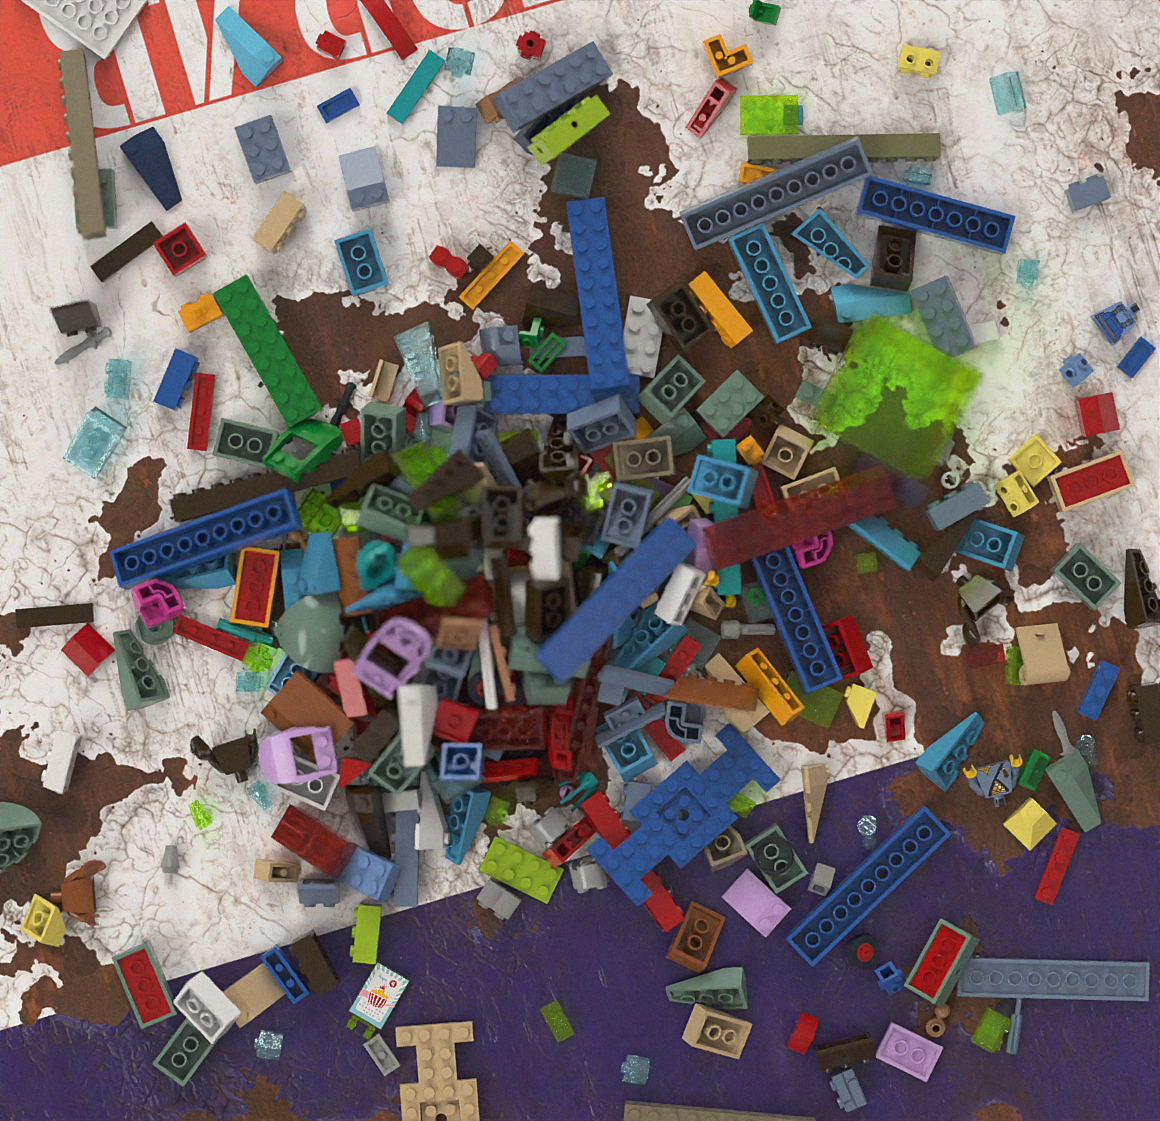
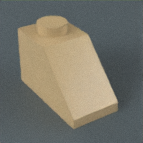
M256 859L253 878L266 882L297 883L300 864Z

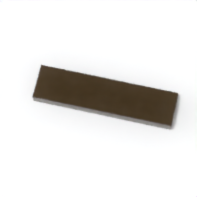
M151 221L91 265L90 268L99 280L104 282L153 246V242L163 237V235Z
M507 558L491 559L500 636L516 635Z
M93 603L15 609L17 628L94 622Z

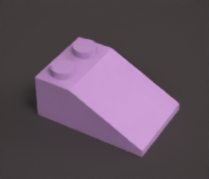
M746 869L721 896L764 937H767L791 910L788 904L749 869Z

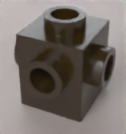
M768 394L754 408L750 415L767 430L771 424L776 426L782 419L780 415L785 409Z

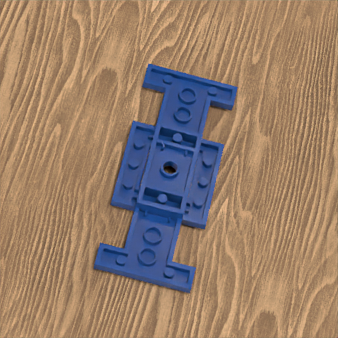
M730 723L715 735L727 751L701 774L686 760L636 804L629 812L642 826L615 850L601 836L586 848L589 854L637 908L652 895L640 881L645 874L667 855L680 869L683 868L738 819L726 803L750 781L754 780L767 793L781 780ZM679 811H686L689 816L688 819L681 821L678 818Z

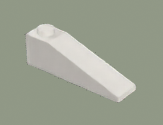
M399 686L397 689L404 767L424 766L438 706L436 686Z
M431 770L421 771L420 781L422 808L417 810L420 816V823L416 824L415 850L443 849L448 847L450 843V833H448L447 823Z

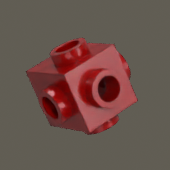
M525 31L523 36H519L516 46H518V52L521 53L520 56L527 60L533 58L539 61L545 48L546 40L540 38L541 35L534 31L529 33Z

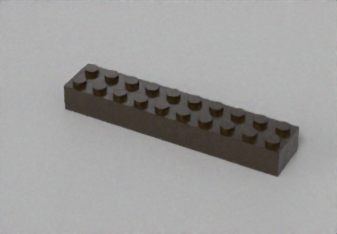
M354 448L341 450L342 454L339 455L330 453L328 461L325 463L320 462L315 466L316 470L310 474L304 472L300 476L299 482L272 469L266 470L267 474L264 475L257 472L249 474L248 479L242 480L240 477L229 480L230 484L224 485V483L219 482L210 485L211 489L205 490V487L193 489L192 494L187 495L186 492L174 494L173 499H169L174 521L183 522L217 513L285 488L296 492L348 478L362 464L359 451H354Z

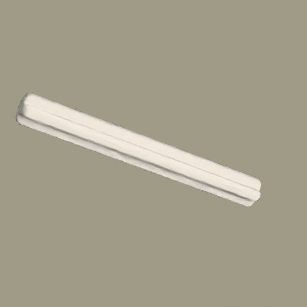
M481 613L476 615V619H481L482 624L478 640L486 708L492 710L497 708L487 615Z

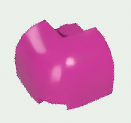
M828 520L805 522L785 530L789 549L798 568L810 567L827 560L826 557L833 546V537Z
M158 579L150 580L133 587L131 591L135 609L140 614L146 628L172 620L181 614L185 607L174 586Z

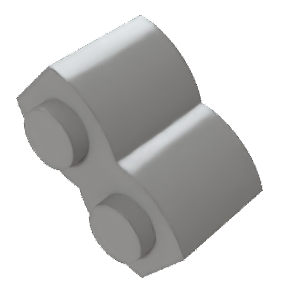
M491 878L476 898L479 900L478 904L485 909H493L495 911L494 915L501 920H504V918L508 920L521 902L519 897Z

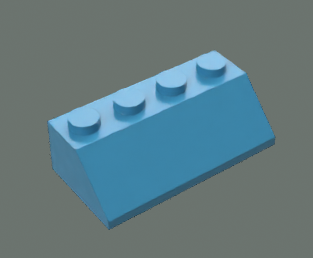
M858 505L844 524L904 571H909L921 553L917 550L919 546L911 540L909 542L902 538L904 535L896 528L891 530L887 526L889 523L882 517L877 519L872 515L874 511L868 506L864 505L862 507Z

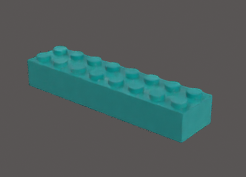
M735 439L710 440V444H707V456L736 464ZM712 499V502H709V513L713 514V521L711 522L717 525L714 545L715 559L712 562V571H715V576L719 575L718 585L712 586V589L716 591L717 595L741 594L738 507Z

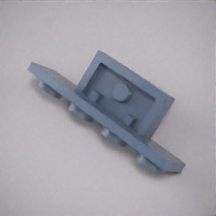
M635 696L620 704V706L604 712L603 715L610 729L594 737L598 748L608 746L620 737H625L630 732L643 728L651 721L662 718L666 714V709L663 703L660 702L644 710L640 700Z

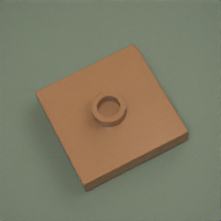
M442 618L436 641L437 649L475 650L482 625L481 619Z

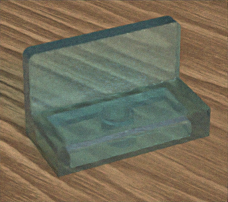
M1018 71L1006 72L989 79L998 115L1027 109Z

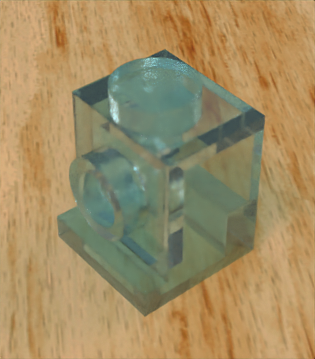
M1018 260L1016 283L1021 284V287L1032 288L1034 280L1038 279V269L1035 268L1040 264V260Z
M242 671L236 672V691L260 692L261 688H264L265 678L264 676H256L257 672H245V675H242Z

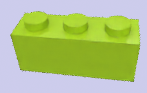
M359 903L358 907L354 908L353 919H357L356 926L352 927L351 938H355L354 945L350 946V957H353V962L376 964L382 905Z

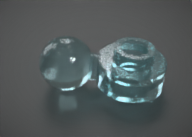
M1081 735L1076 741L1075 748L1079 750L1080 754L1086 755L1084 760L1088 767L1095 768L1100 762L1099 756L1093 753L1096 745L1095 740L1089 735Z
M865 815L858 821L857 828L861 834L865 835L862 839L863 847L867 850H872L877 845V839L873 834L878 828V823L874 817Z

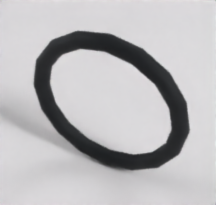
M774 835L765 837L755 847V864L765 874L774 876L782 874L789 869L793 862V849L789 842L782 837ZM779 840L789 849V862L783 869L768 871L759 863L758 851L766 841Z

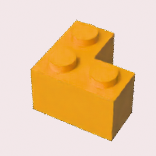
M721 34L702 42V47L716 80L753 64L746 44L728 51Z

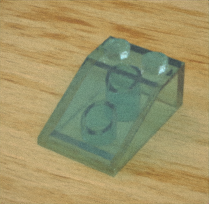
M95 406L86 413L63 459L95 479L120 443L128 427Z

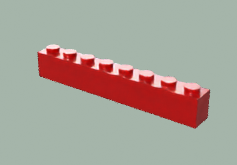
M598 791L579 803L578 806L598 836H601L615 850L630 836L631 831L626 825H622L619 820L621 817L617 810H612L609 805L610 800L608 796ZM651 869L640 879L652 893L643 904L660 930L667 932L685 920L682 916L684 912L678 904L675 905L672 899L674 897L669 889H665L661 884L663 880L657 872L654 873Z

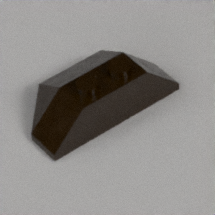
M476 514L406 526L407 545L430 563L467 558L481 537V515Z

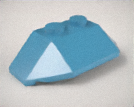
M301 549L281 550L285 611L299 600L312 595H303L299 586V575L305 553Z

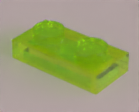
M557 999L540 1008L558 1043L575 1034Z

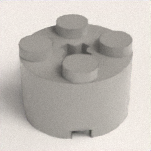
M553 806L544 813L545 817L541 821L536 819L529 826L531 828L529 833L544 850L547 848L545 844L549 842L552 845L567 832L565 827L568 825L570 827L573 826L572 822L559 807L556 809Z
M592 856L578 859L575 865H573V862L569 864L573 888L577 889L578 893L587 892L590 888L594 887L597 889L608 887L607 883L611 880V877Z

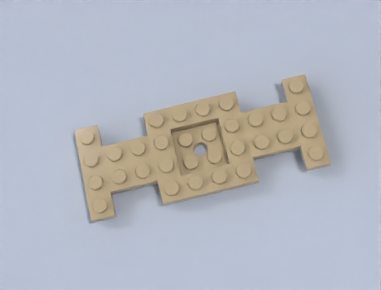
M472 1021L395 1027L397 1047L416 1046L419 1083L400 1084L402 1121H436V1116L441 1113L446 1115V1121H480L477 1078L458 1079L455 1042L474 1041Z

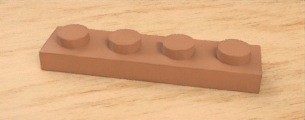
M495 624L488 625L489 640L502 684L505 701L509 702L515 700L514 695L517 694L515 684L510 682L509 676H512L511 669L505 663L504 658L507 657L506 649L500 643L502 636H500L499 627L496 628Z

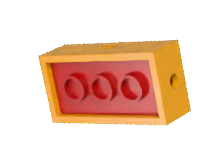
M248 547L241 550L230 622L270 627L281 551Z

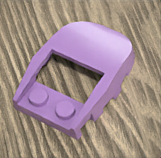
M395 618L388 621L367 642L353 668L352 674L391 699L393 697L392 693L399 686H404L413 674L416 675L423 659H426L431 647V641L427 632L408 619ZM378 641L409 660L397 678L367 659L368 654Z
M316 726L291 727L287 730L268 735L259 746L258 756L262 773L270 782L276 784L305 783L339 772L331 726L316 728ZM311 734L318 772L297 776L291 738Z

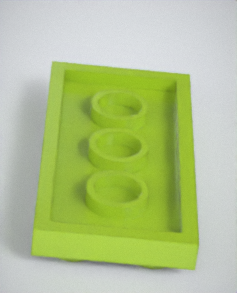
M495 835L478 871L548 904L564 869L559 866L553 868L547 860Z

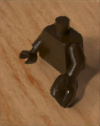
M575 470L565 478L564 487L552 483L549 479L539 482L532 478L528 479L524 484L522 511H529L533 520H535V518H546L566 510L567 496L580 500L586 498L589 488L586 477Z
M962 575L956 581V584L960 587L957 591V606L964 622L962 627L964 641L969 647H974L981 641L975 622L1000 601L1003 606H1010L1006 598L1014 601V596L1006 594L1005 588L996 579L976 575L971 580H968Z
M253 729V734H248L247 730H245V737L214 746L212 750L201 737L196 735L190 741V750L199 760L208 761L218 772L225 773V775L234 773L237 783H242L249 780L245 769L251 768L257 760L259 745L256 738V729Z

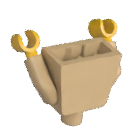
M710 571L707 574V580H703L690 610L716 620L724 607L733 608L736 606V597L734 594L725 595V601H722L710 587L718 585L719 575L715 576V571Z

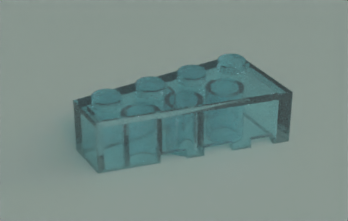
M426 321L393 336L424 407L443 400L434 344V332L429 322Z

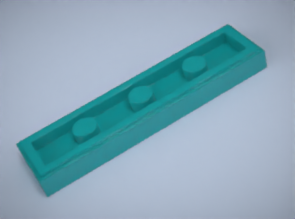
M429 50L386 114L403 125L446 61Z

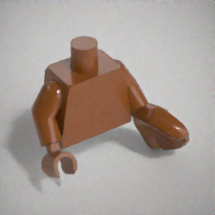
M100 860L86 862L80 869L75 870L65 878V882L61 884V891L51 892V903H62L63 911H66L69 916L80 922L87 923L89 926L99 925V923L95 922V918L100 917V915L94 914L97 912L94 875L106 869V864Z

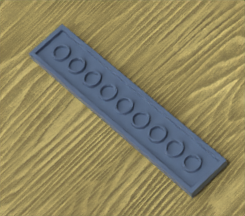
M970 957L957 981L956 995L961 997L1149 1001L1150 963Z

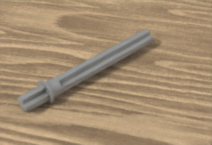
M684 477L648 514L642 536L688 490L691 480L689 477ZM619 544L614 551L618 556L622 557L631 547Z

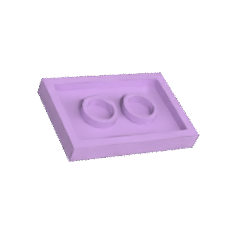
M890 1022L875 1055L876 1058L927 1082L943 1047L900 1025Z

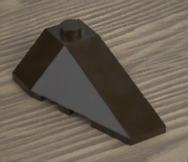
M531 285L522 324L532 326L534 317L542 318V326H545V328L581 326L579 298Z
M567 415L554 416L549 429V436L544 443L543 452L539 456L540 474L560 486H564L565 478L571 472L579 471L577 444L567 430Z
M385 450L378 451L361 464L325 499V502L338 509L359 502L361 497H366L372 483L387 488L399 476L408 478L395 456Z
M539 776L516 780L517 802H521L522 805H533V801H537L555 781V777Z
M374 785L344 786L347 805L369 850L384 858H391L381 787Z

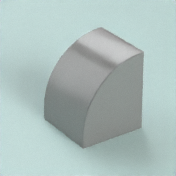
M817 863L807 890L826 896L831 888L835 868Z

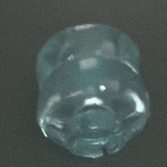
M910 165L908 171L904 170L903 182H906V186L925 190L927 185L930 186L932 174H929L927 167Z

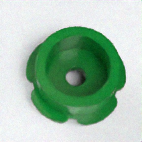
M752 587L748 590L747 600L749 603L758 606L761 602L765 601V595L761 587Z

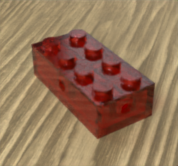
M291 804L271 836L272 839L326 875L337 879L341 876L358 847L357 844L310 813Z

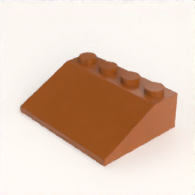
M299 670L295 672L260 712L280 731L291 727L316 726V728L331 726L334 745L356 722L351 717L346 718L343 709ZM312 735L292 737L291 741L317 764Z
M688 673L687 676H680L665 694V698L736 711H756L759 688H754L752 683L742 682V685H736L734 680L724 679L723 682H718L716 677L706 676L705 679H700L698 674Z

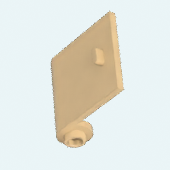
M1058 623L1015 628L1024 663L1019 670L1021 683L1023 685L1066 681L1070 676V667L1067 664Z

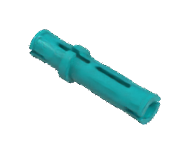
M222 618L219 619L216 630L251 640L250 642L252 643L258 642L272 647L275 635L260 631L259 628H249Z

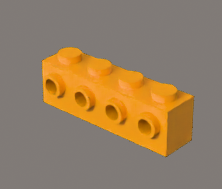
M706 271L686 286L714 330L721 335V340L725 345L732 348L753 331Z
M759 648L747 653L735 666L748 683H752L754 688H759V698L781 726L794 720L805 708Z

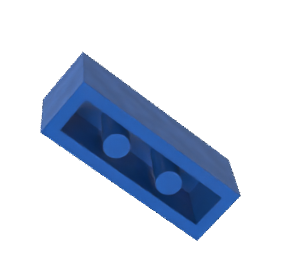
M175 348L153 402L175 411L178 408L181 409L185 401L183 397L185 390L189 391L193 381L190 380L192 373H196L199 368L200 362H197L199 358Z
M1099 660L1075 712L1096 721L1120 668Z
M278 944L261 955L260 959L293 1004L310 993L309 986Z

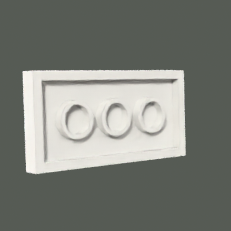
M630 296L623 332L628 374H639V376L654 378L663 329L646 305L652 299Z

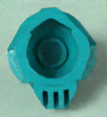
M375 540L358 553L356 569L359 574L360 589L366 591L377 590L379 583L386 582L395 574L397 553L391 544Z

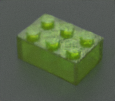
M408 547L395 564L400 569L399 573L412 582V587L420 591L424 595L423 598L430 604L453 606L466 589L430 549Z

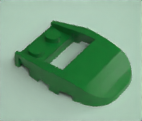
M316 419L301 421L277 438L263 457L266 467L299 482L300 476L304 472L310 474L316 470V465L320 462L325 463L330 459L329 454L332 451H337L344 441L343 433L338 427L325 421ZM294 436L316 446L303 461L281 451L285 444L288 445L293 441Z

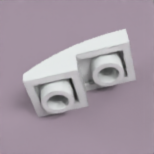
M996 320L969 326L976 344L1000 339Z

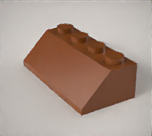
M360 534L332 539L341 590H336L342 610L339 617L372 612L373 610L346 612L347 607L371 593L370 590L360 589L359 574L356 569L358 553L362 550Z

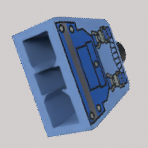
M1120 301L1090 317L1110 345L1113 346L1136 324L1132 316L1139 312L1140 308L1134 301L1126 307Z

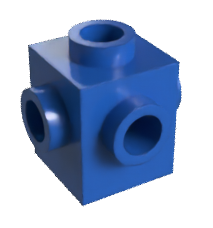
M891 961L874 970L879 978L876 981L882 991L886 990L889 996L905 987L902 980L905 978L900 968L896 969Z

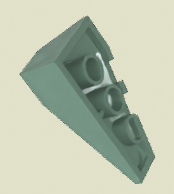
M743 967L723 968L666 986L669 1001L687 1004L702 1002L708 1007H711L712 1004L722 1005V1009L728 1010L748 1009L746 977Z

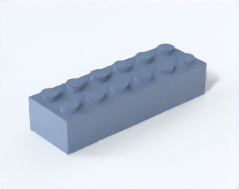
M594 41L500 92L493 101L511 131L515 133L607 81L613 73Z

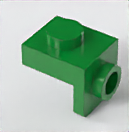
M753 0L749 7V17L755 22L776 26L781 7L761 2L760 0Z
M534 317L530 332L519 331L520 346L538 348L540 339L544 338L545 326H542V318Z

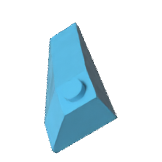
M228 6L215 20L242 74L257 88L283 62V59Z
M853 284L830 287L835 320L840 324L912 313L910 296L907 293Z

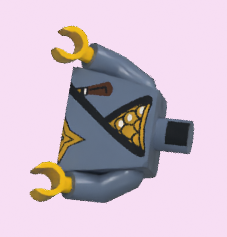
M1020 754L1016 760H1013V755H1010V761L1005 760L976 768L971 764L972 768L970 771H966L963 768L969 787L979 796H983L986 799L993 797L995 807L1005 806L1004 794L1012 792V788L1016 786L1020 774V766L1022 765Z

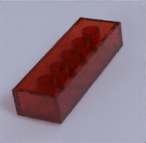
M480 575L440 589V591H434L379 610L377 632L388 621L395 618H404L423 628L429 638L438 636L442 618L486 620L493 617V589L485 576ZM380 642L387 653L394 651L382 642Z

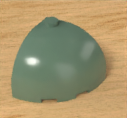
M336 591L312 594L299 600L285 611L274 628L275 636L278 638L285 653L294 662L308 670L321 673L334 672L333 662L341 657L339 646L340 642L344 639V625H340L339 614L342 613Z
M0 802V873L6 871L5 868L14 862L17 864L28 854L27 850L32 843L35 844L41 829V821L34 812L24 806L8 802Z

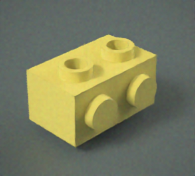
M903 44L900 49L897 70H900L901 74L904 75L915 73L920 74V78L931 79V77H935L937 74L941 52Z
M1020 469L994 484L998 494L1013 517L1020 515L1039 503Z

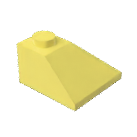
M851 683V686L846 687L844 697H846L845 702L856 725L864 729L877 692Z
M1028 797L1003 823L1029 851L1057 824L1031 797Z
M34 894L20 929L40 943L59 947L66 930L59 908L38 894Z

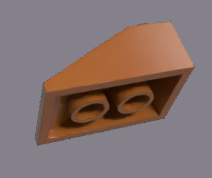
M691 901L684 914L685 920L680 923L665 957L697 973L702 972L707 966L726 917Z

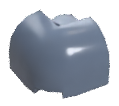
M517 325L479 330L482 353L493 355L499 367L522 365Z
M668 699L665 714V727L668 733L674 739L681 742L701 744L705 705Z

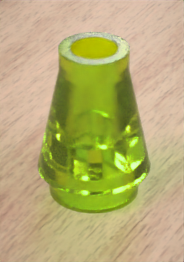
M198 800L188 805L195 827H198L199 830L213 823L212 816Z

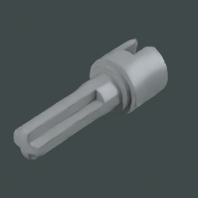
M722 620L723 623L721 624L722 639H738L740 635L775 634L774 624H740L738 620Z

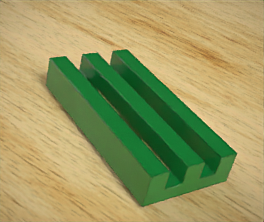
M552 332L527 361L540 373H543L567 344ZM554 338L555 341L535 363L533 361L535 357ZM558 343H560L561 346L555 351V353L541 368L539 366L540 363L553 350V348Z

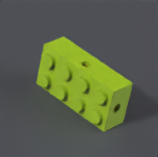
M597 95L591 99L588 96L574 105L571 110L561 115L558 120L547 126L544 131L531 139L533 143L528 146V149L539 164L543 165L559 155L610 115V113Z

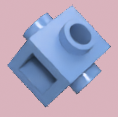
M1080 353L1075 357L1072 355L1067 357L1063 361L1064 365L1059 369L1072 387L1078 385L1094 371Z

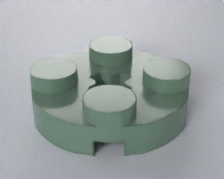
M139 614L135 623V630L138 637L145 643L150 645L163 644L173 635V619L166 623L161 622L158 631H155L154 629L146 628Z

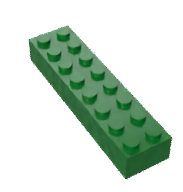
M246 274L214 292L213 295L288 427L291 428L295 424L323 411L321 403L249 276Z

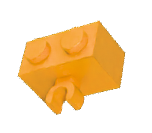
M205 293L198 297L199 301L193 304L190 301L180 306L181 310L178 313L189 333L224 316L213 294Z

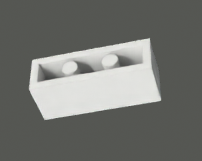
M535 518L529 527V534L533 537L530 551L531 554H534L532 572L535 573V580H559L562 574L559 518Z
M680 562L673 570V575L665 587L662 598L657 603L654 614L670 625H682L706 574L690 563Z

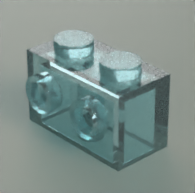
M109 359V363H106L105 373L108 374V382L104 383V393L107 394L108 398L129 400L132 361Z

